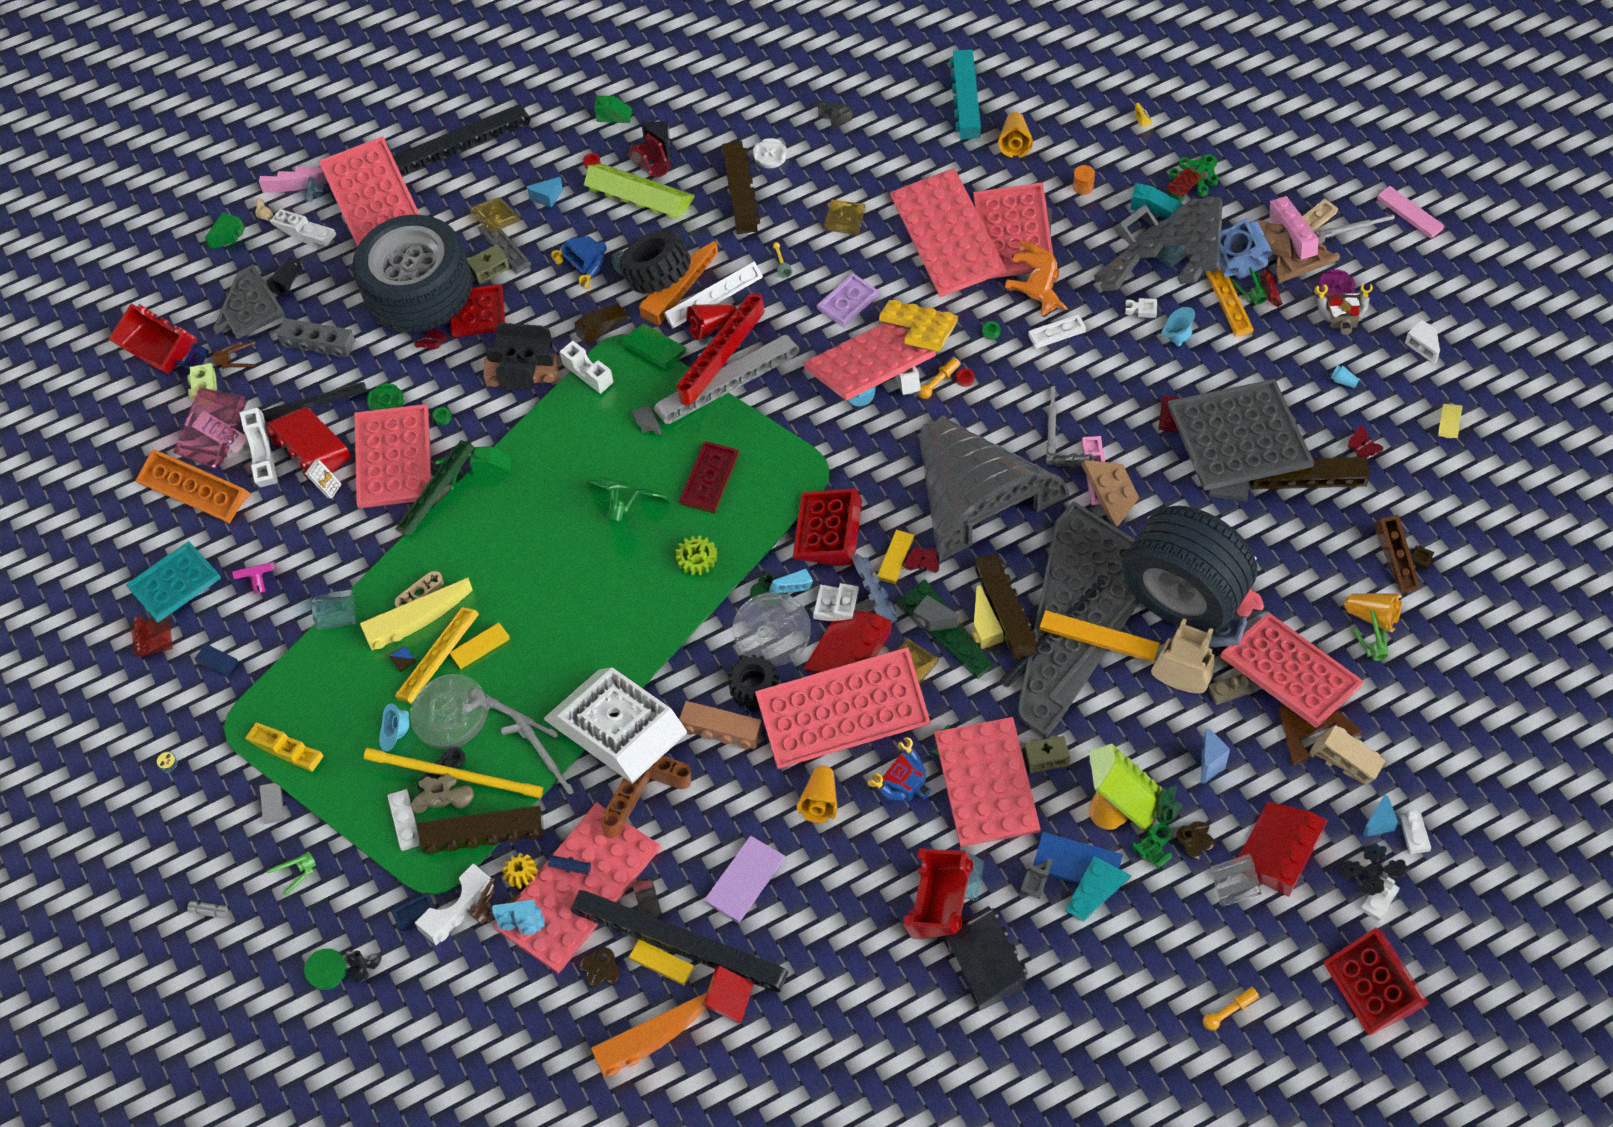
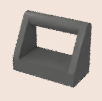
M1144 205L1113 227V229L1120 237L1131 244L1137 242L1158 226V221L1148 207ZM1138 218H1142L1151 227L1134 238L1127 227Z

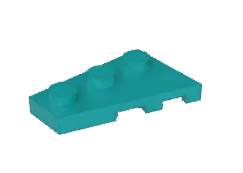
M1094 856L1065 912L1084 922L1127 882L1132 875Z

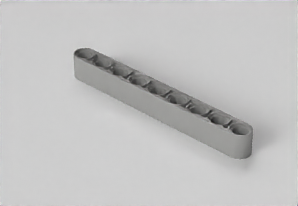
M788 335L781 336L721 368L694 403L682 405L679 401L678 392L659 401L655 405L654 411L664 423L670 424L792 359L798 354L799 347Z

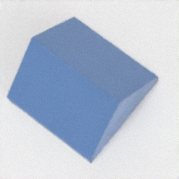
M1206 729L1202 745L1200 783L1204 784L1226 767L1230 749L1211 729Z

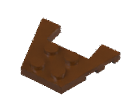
M1286 705L1279 706L1278 708L1292 766L1309 759L1310 755L1301 743V740L1333 725L1342 727L1353 738L1362 733V730L1338 710H1335L1315 728Z

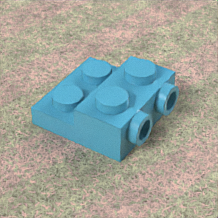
M535 900L492 906L493 915L499 930H512L518 927L520 934L533 935L541 931V927H545L544 916L541 914L540 906H536Z

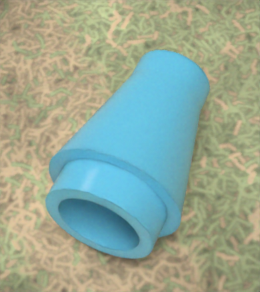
M1337 365L1331 376L1334 382L1355 388L1360 380L1344 366L1341 367Z

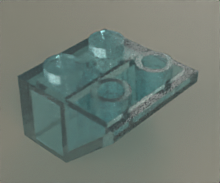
M353 589L314 596L312 600V614L318 630L356 624Z

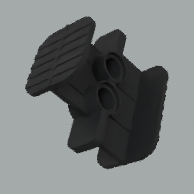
M499 323L496 328L498 335L495 347L486 349L487 360L500 363L495 370L500 386L506 389L531 390L535 385L533 378L537 365L553 366L554 363L553 354L549 352L553 345L550 330L541 325Z

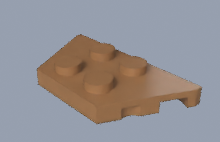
M1256 219L1255 221L1259 223L1268 241L1272 254L1290 258V234L1286 227Z
M1290 242V258L1275 254L1277 282L1279 284L1338 261L1340 255L1337 252L1335 254L1326 250L1327 247L1318 243V255L1301 260L1293 250L1292 242Z
M1083 461L1081 465L1111 525L1114 527L1119 526L1139 499L1123 464Z

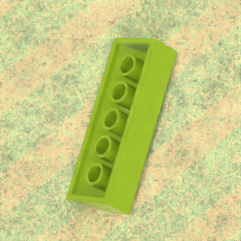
M605 164L589 165L584 186L589 187V190L593 192H605V196L612 198L616 196L620 198V201L626 203L634 202L635 206L645 208L646 206L651 208L650 211L659 214L661 212L666 213V216L672 219L683 216L695 196Z
M1113 744L1090 750L1089 755L1095 790L1143 831H1148L1156 819L1158 797L1163 788L1157 785L1153 779L1147 776L1146 772H1143L1138 765H1135L1129 757H1126Z

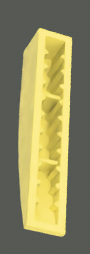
M469 578L360 623L371 650L381 649L389 643L400 641L444 615L472 591Z

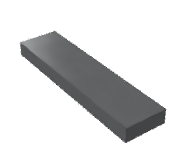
M493 219L478 227L479 232L492 247L496 244L507 257L509 266L516 274L531 266V262Z

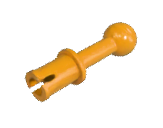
M952 357L943 367H939L940 373L927 385L920 386L921 391H918L919 397L922 399L929 398L932 395V390L945 377L949 379L950 375L961 365L959 360Z
M1250 987L1237 997L1233 996L1235 1001L1216 1014H1206L1203 1018L1204 1027L1208 1030H1216L1221 1020L1239 1008L1244 1011L1246 1006L1260 998L1256 990Z

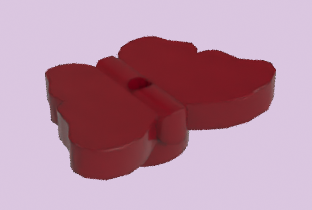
M434 328L428 330L427 336L424 339L414 342V346L416 348L427 347L429 350L438 349L441 347V342L447 340V336L442 331Z
M1363 426L1358 427L1347 445L1349 449L1356 452L1358 457H1369V455L1382 453L1384 449L1380 444L1371 442L1370 438L1367 439V432Z
M914 547L904 562V568L907 570L918 568L920 570H928L931 573H937L940 568L937 555L932 548L926 551L920 547Z

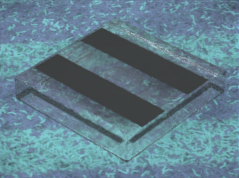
M1250 854L1211 866L1222 907L1262 894Z

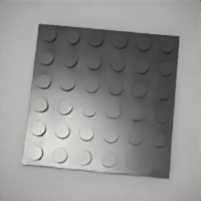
M1275 379L1168 401V408L1203 490L1314 466L1312 456Z

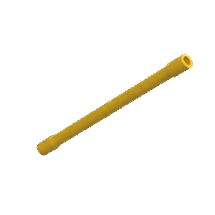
M366 748L364 753L365 760L392 764L441 776L449 774L451 777L459 780L517 792L530 797L541 799L543 787L528 783L523 784L402 757L376 749Z

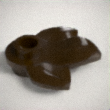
M1196 821L1190 826H1181L1177 830L1176 839L1179 844L1184 846L1186 854L1191 858L1199 860L1201 851H1209L1216 847L1214 839L1207 834L1210 828L1208 824Z
M601 947L595 954L585 956L579 967L583 971H588L587 981L592 988L599 985L604 979L615 985L620 974L619 967L614 962L615 955L607 947ZM602 954L607 955V959L605 961H601L600 959Z

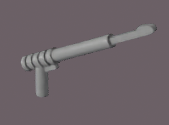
M1388 215L1374 220L1368 219L1337 228L1318 231L1315 234L1319 238L1318 243L1322 244L1325 238L1395 219V216Z
M1051 386V408H1049L1047 465H1054L1056 456L1055 386Z
M477 689L471 695L476 700L462 708L466 715L480 706L487 710H490V708L496 709L512 718L519 713ZM523 715L530 726L554 738L558 736L557 732L553 729H547L535 723L533 719Z
M521 713L516 714L513 717L516 724L502 727V734L519 732L522 738L529 739L567 793L573 794L572 786L567 784L560 774L557 765L538 740L531 726Z

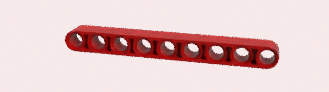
M752 293L746 297L678 382L676 388L682 405H690L696 401L763 316L765 310L761 294Z

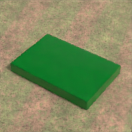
M645 323L625 336L621 342L622 345L663 369L684 355L687 349Z

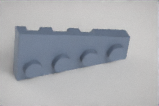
M857 553L852 557V560L859 575L863 579L865 578L863 585L871 593L868 596L876 605L874 607L876 613L891 620V623L898 620L895 614L897 610L891 602H888L886 590L880 587L878 583L880 582L879 577L870 568L872 567L871 562L867 557L863 558Z

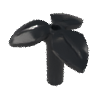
M347 951L346 958L349 965L355 968L359 967L354 973V981L356 983L364 982L369 976L366 969H375L380 964L382 955H369L365 961L360 951Z

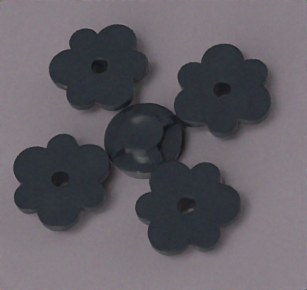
M1376 843L1363 849L1364 859L1372 862L1365 867V870L1359 861H1345L1343 867L1339 869L1344 879H1356L1359 877V874L1365 871L1368 880L1362 881L1361 892L1369 893L1371 896L1376 893H1382L1385 890L1384 880L1379 879L1383 876V871L1388 873L1390 878H1402L1405 876V872L1409 870L1402 859L1397 861L1390 860L1384 868L1381 864H1378L1377 862L1380 859L1386 858L1387 848Z

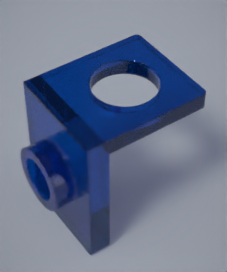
M193 343L185 362L175 359L174 362L187 369H190L192 366L203 365L209 350L197 343Z

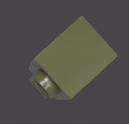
M497 244L467 260L472 276L479 285L510 269L507 257Z
M1051 736L1043 740L1033 739L1025 743L1024 754L1029 773L1069 766L1070 755L1064 736Z

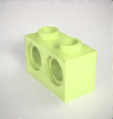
M212 364L190 367V374L187 376L189 385H191V389H188L190 400H194L196 406L218 403L216 373Z

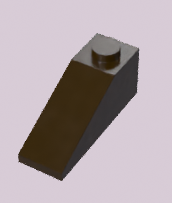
M618 304L589 312L574 322L576 335L589 346L628 318L629 314Z

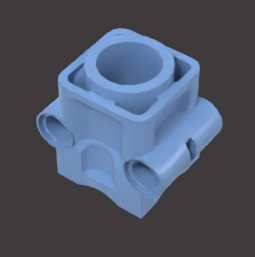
M1246 218L1233 227L1221 231L1220 268L1225 277L1234 275L1237 279H1242L1250 275L1249 267H1252L1253 271L1256 272L1267 266V258L1272 255V250L1258 222L1249 223Z

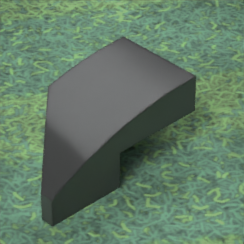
M649 405L632 411L633 417L637 425L641 426L643 433L655 431L657 435L662 434Z
M1048 859L1040 865L1030 867L1021 887V893L1038 899L1041 898L1053 859Z

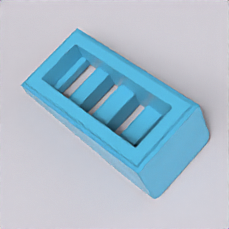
M803 569L773 580L769 592L775 594L806 591L810 589L813 580L807 569Z

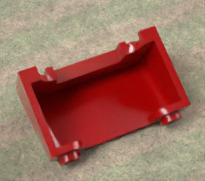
M919 848L917 858L922 860V866L918 869L921 878L914 910H910V915H905L903 926L912 939L922 940L956 934L962 927L961 914L969 873L973 871V860L970 859L967 851Z

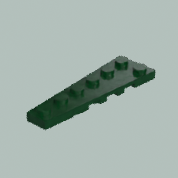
M925 579L897 601V606L912 620H914V610L927 595L944 606L946 604ZM960 622L955 628L934 631L922 628L977 679L981 678L992 668L991 661Z

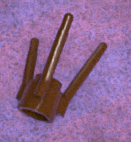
M252 341L243 345L242 342H238L213 352L216 365H221L222 369L228 367H254V364L228 363V361H231L230 353L252 346L256 342Z
M494 878L489 880L470 914L482 925L485 921L490 923L494 918L493 913L489 914L492 910L486 906L496 892V889L493 888L486 897L494 882ZM521 894L516 895L514 898L510 899L507 903H513V902H515V901L518 900L522 895H521Z

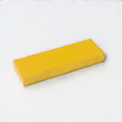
M899 530L895 531L877 575L881 581L896 584L913 543V534Z
M497 623L451 651L450 656L461 670L510 640V637L501 624Z
M638 940L629 956L631 961L685 986L694 970V965L642 940Z

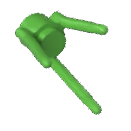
M1371 609V619L1377 641L1372 642L1369 649L1356 628H1353L1352 631L1365 649L1367 657H1372L1374 661H1380L1387 658L1389 654L1385 630L1381 629V641L1375 613Z
M309 851L298 858L267 870V873H272L296 864L300 872L305 871L283 892L284 895H287L305 877L314 872L312 868L316 866V863Z

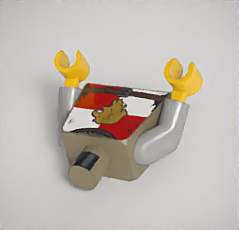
M1364 283L1361 285L1360 290L1363 296L1360 293L1325 294L1328 290L1327 285H1323V292H1320L1319 286H1316L1314 291L1319 295L1317 299L1319 314L1326 322H1329L1331 328H1341L1342 334H1350L1352 328L1357 327L1358 321L1363 320L1368 311L1370 299L1368 293L1373 288L1372 284L1369 286V291L1364 290Z

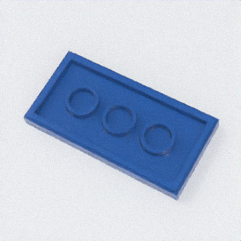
M1043 832L1033 866L1040 865L1048 859H1053L1048 876L1080 884L1094 856L1119 869L1123 854Z

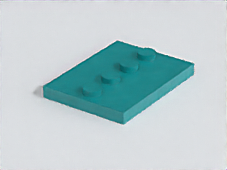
M188 541L128 582L126 586L158 623L220 580L221 577L191 542Z

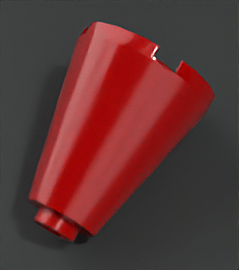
M697 304L688 306L686 309V320L690 321L691 327L688 328L695 340H702L722 329L737 308L732 304Z

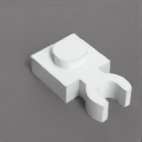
M1139 298L1138 302L1126 300V307L1132 308H1126L1125 314L1132 315L1138 313V317L1156 318L1157 299Z

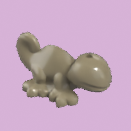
M449 774L439 777V779L425 777L424 780L419 781V786L424 789V792L414 798L411 808L416 813L424 812L428 806L441 808L449 803H452L456 808H464L471 803L474 795L473 790L469 786H457L450 789L456 783V778L451 777Z

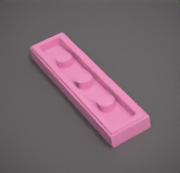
M1391 186L1387 187L1377 197V200L1431 239L1444 228L1442 223Z

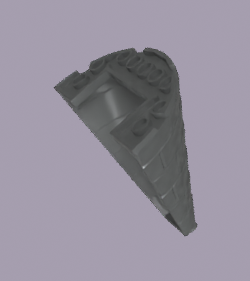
M941 416L931 424L927 423L920 428L919 441L930 503L934 541L936 543V555L939 562L972 546V525L1034 495L1033 508L1036 512L1069 497L1068 486L1061 477L968 431L966 428L947 419L946 416Z

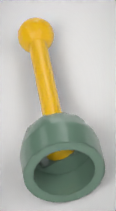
M775 242L773 248L776 249L780 261L777 272L779 277L787 278L791 276L792 269L788 263H784L779 249L780 244Z

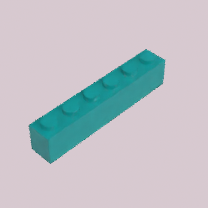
M973 50L953 51V58H950V68H953V71H951V81H954L952 83V94H956V96H953V105L957 106V109H954L955 119H958V122H956V132H959L960 139L980 138L981 124Z

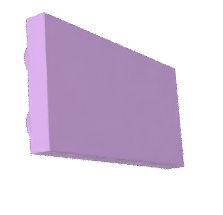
M750 836L707 895L704 902L737 923H740L782 864L785 856Z

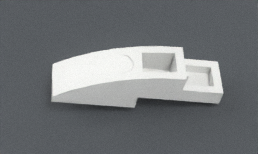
M282 209L270 220L274 226L283 232L314 247H317L318 244L327 246L336 235L334 229L308 222L305 216Z

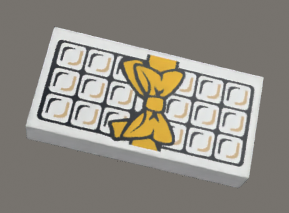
M315 460L305 473L327 498H332L341 486V483L320 460Z

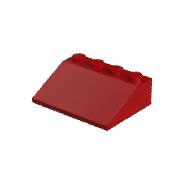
M856 488L802 492L793 559L832 566L854 565L852 557L856 553L862 499Z
M854 610L852 619L831 621L803 668L804 671L814 675L878 656L891 634V620L875 613Z
M1267 802L1234 865L1251 860L1253 869L1241 872V874L1249 878L1255 877L1256 881L1290 897L1325 829L1327 820L1307 810Z
M1376 927L1323 962L1369 1036L1412 1015L1429 1004L1384 932Z

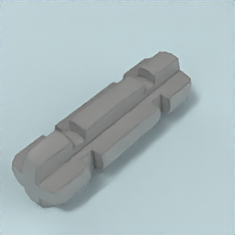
M190 901L187 907L188 912L193 914L199 913V915L212 917L218 915L219 918H226L228 915L227 906L222 905L217 907L216 904L203 902L198 904L196 901Z

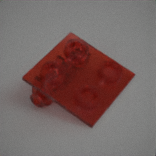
M141 616L134 618L133 624H131L134 657L173 649L169 616L158 623L155 619L145 621Z

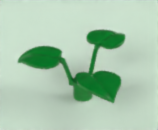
M600 477L599 480H587V485L593 484L610 491V505L607 518L622 521L624 511L628 512L629 506L637 495L645 494L661 497L669 504V499L657 491L637 489L626 506H624V502L618 500L619 487L630 488L629 485L604 477Z

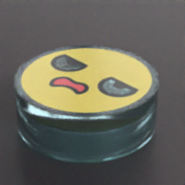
M168 751L159 754L156 759V765L162 772L174 770L178 763L175 755Z

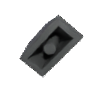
M928 595L913 612L915 624L928 631L955 628L959 625V614Z

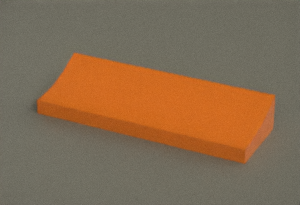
M152 449L136 479V482L229 524L242 504L251 495L242 487L155 449Z

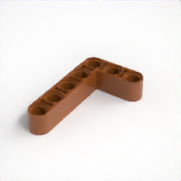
M662 756L634 783L623 778L602 815L603 835L607 838H615L620 834L650 779L678 789L688 788L691 785L690 766Z

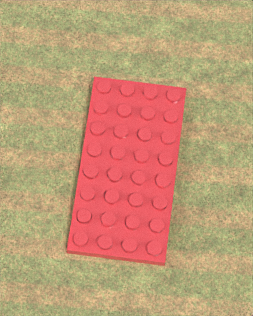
M955 168L890 192L891 199L940 298L1006 272V267Z
M908 647L755 691L777 769L931 724Z
M597 802L553 854L564 858L574 857V860L591 862L589 876L575 872L566 873V870L549 868L547 861L534 876L535 880L529 882V886H526L520 893L522 896L515 901L535 900L536 906H540L541 914L544 916L545 927H541V931L533 935L520 934L518 927L512 930H499L497 922L493 926L497 932L557 974L562 971L599 925L571 912L570 908L578 891L585 890L617 903L661 848L660 844L627 822L617 837H605L602 833L601 818L606 808Z

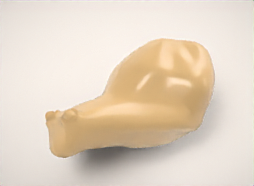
M256 199L257 207L255 213L257 218L270 221L274 217L272 211L265 206L263 199Z

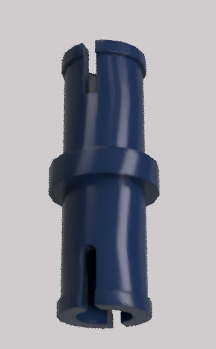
M551 854L548 867L566 870V873L575 872L589 876L591 862L588 863L574 860V857L564 858Z

